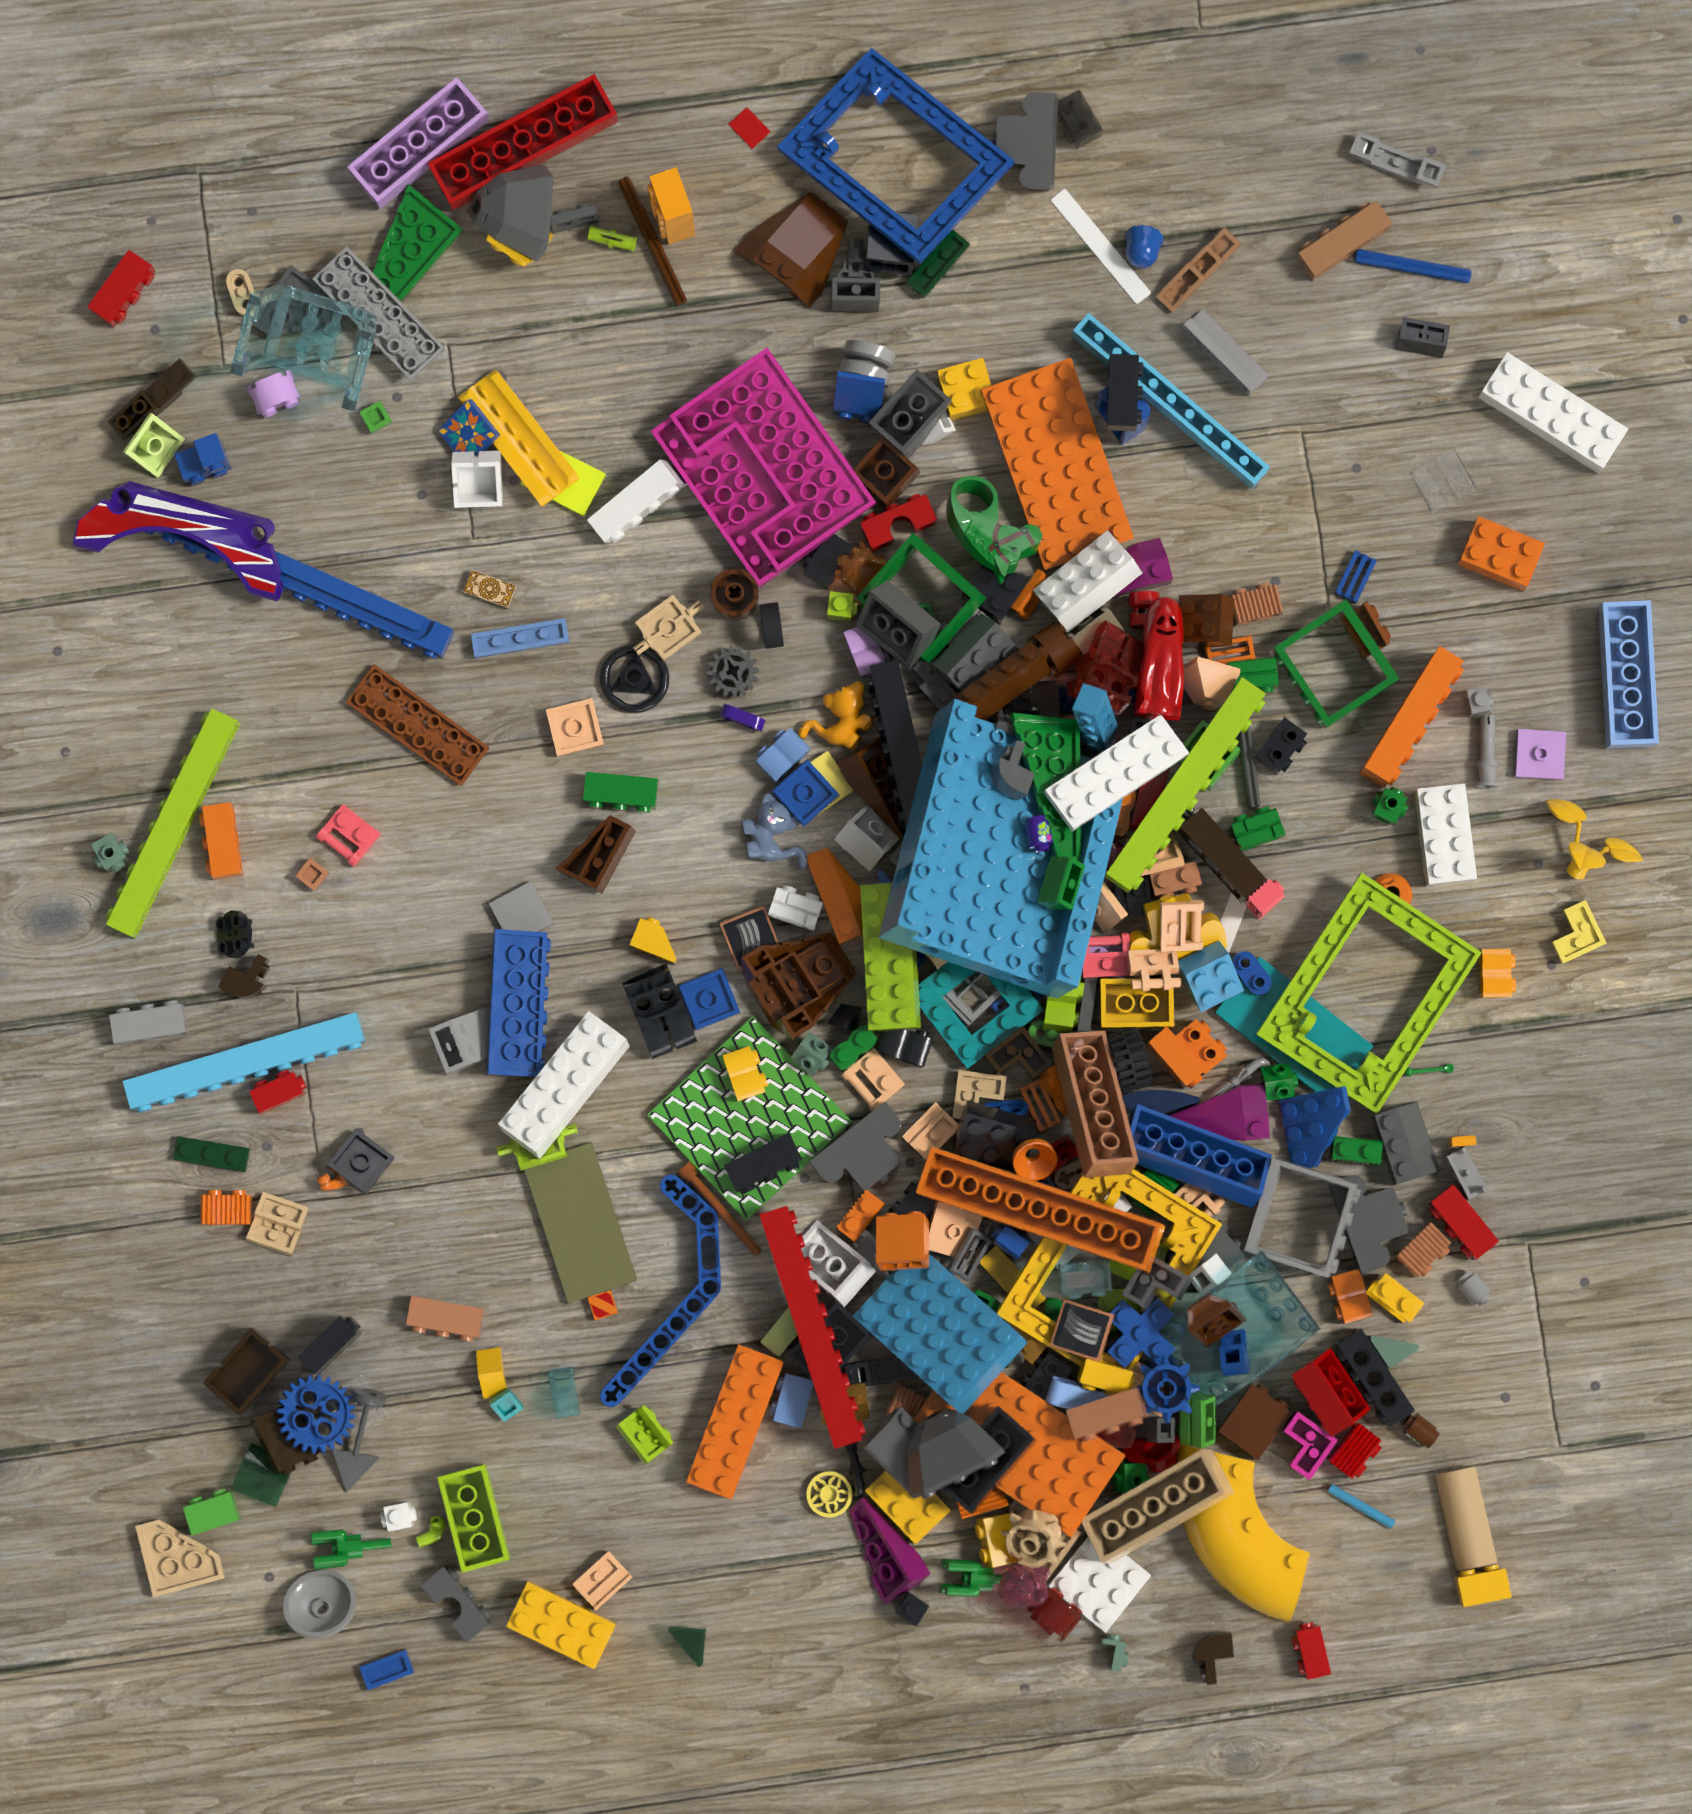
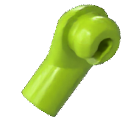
M433 1516L430 1520L431 1524L428 1532L416 1537L420 1548L441 1540L446 1528V1522L441 1516Z

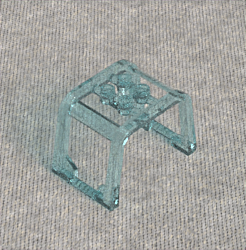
M276 285L251 293L230 373L243 376L264 365L291 370V372L345 389L346 392L341 408L355 411L376 334L377 316L365 309L290 286ZM291 299L310 304L308 314L302 320L303 330L301 338L296 342V349L298 351L296 360L276 355ZM277 300L264 352L251 356V351L246 350L252 323L253 321L260 320L267 303ZM319 307L333 311L331 320L326 325L324 331L314 330L319 324V318L317 317ZM342 314L360 320L345 376L327 371L329 361L336 353L334 345L337 336L342 330L340 324ZM313 343L323 345L318 353L320 357L318 368L304 364L306 355L312 349Z

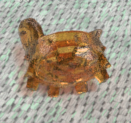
M863 542L859 543V548H853L849 556H838V565L841 566V571L836 570L834 578L842 581V584L849 585L856 596L864 590L887 563L886 559L874 555Z

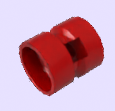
M1137 591L1129 593V608L1133 610L1129 614L1130 628L1144 629L1147 613L1141 614V611H1147L1152 602L1160 598L1159 592Z

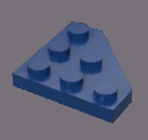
M1346 1086L1279 1100L1290 1162L1308 1168L1318 1167L1324 1151L1327 1147H1330L1339 1131L1338 1127L1351 1110Z

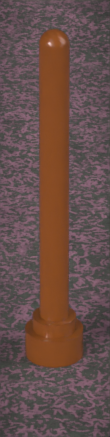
M689 1161L676 1175L681 1180L684 1179L686 1183L688 1181L753 1255H760L761 1248L696 1176V1167Z

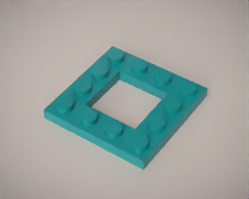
M947 962L919 984L920 1009L966 1069H969L989 1051L1044 1010L1027 988L986 975L1009 1007L971 1035L943 997L976 971Z

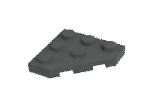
M290 265L249 323L271 338L336 326L345 313L312 279Z

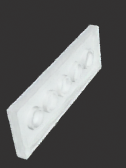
M1159 715L1045 789L1044 794L1070 830L1074 831L1187 757L1189 752L1163 716Z

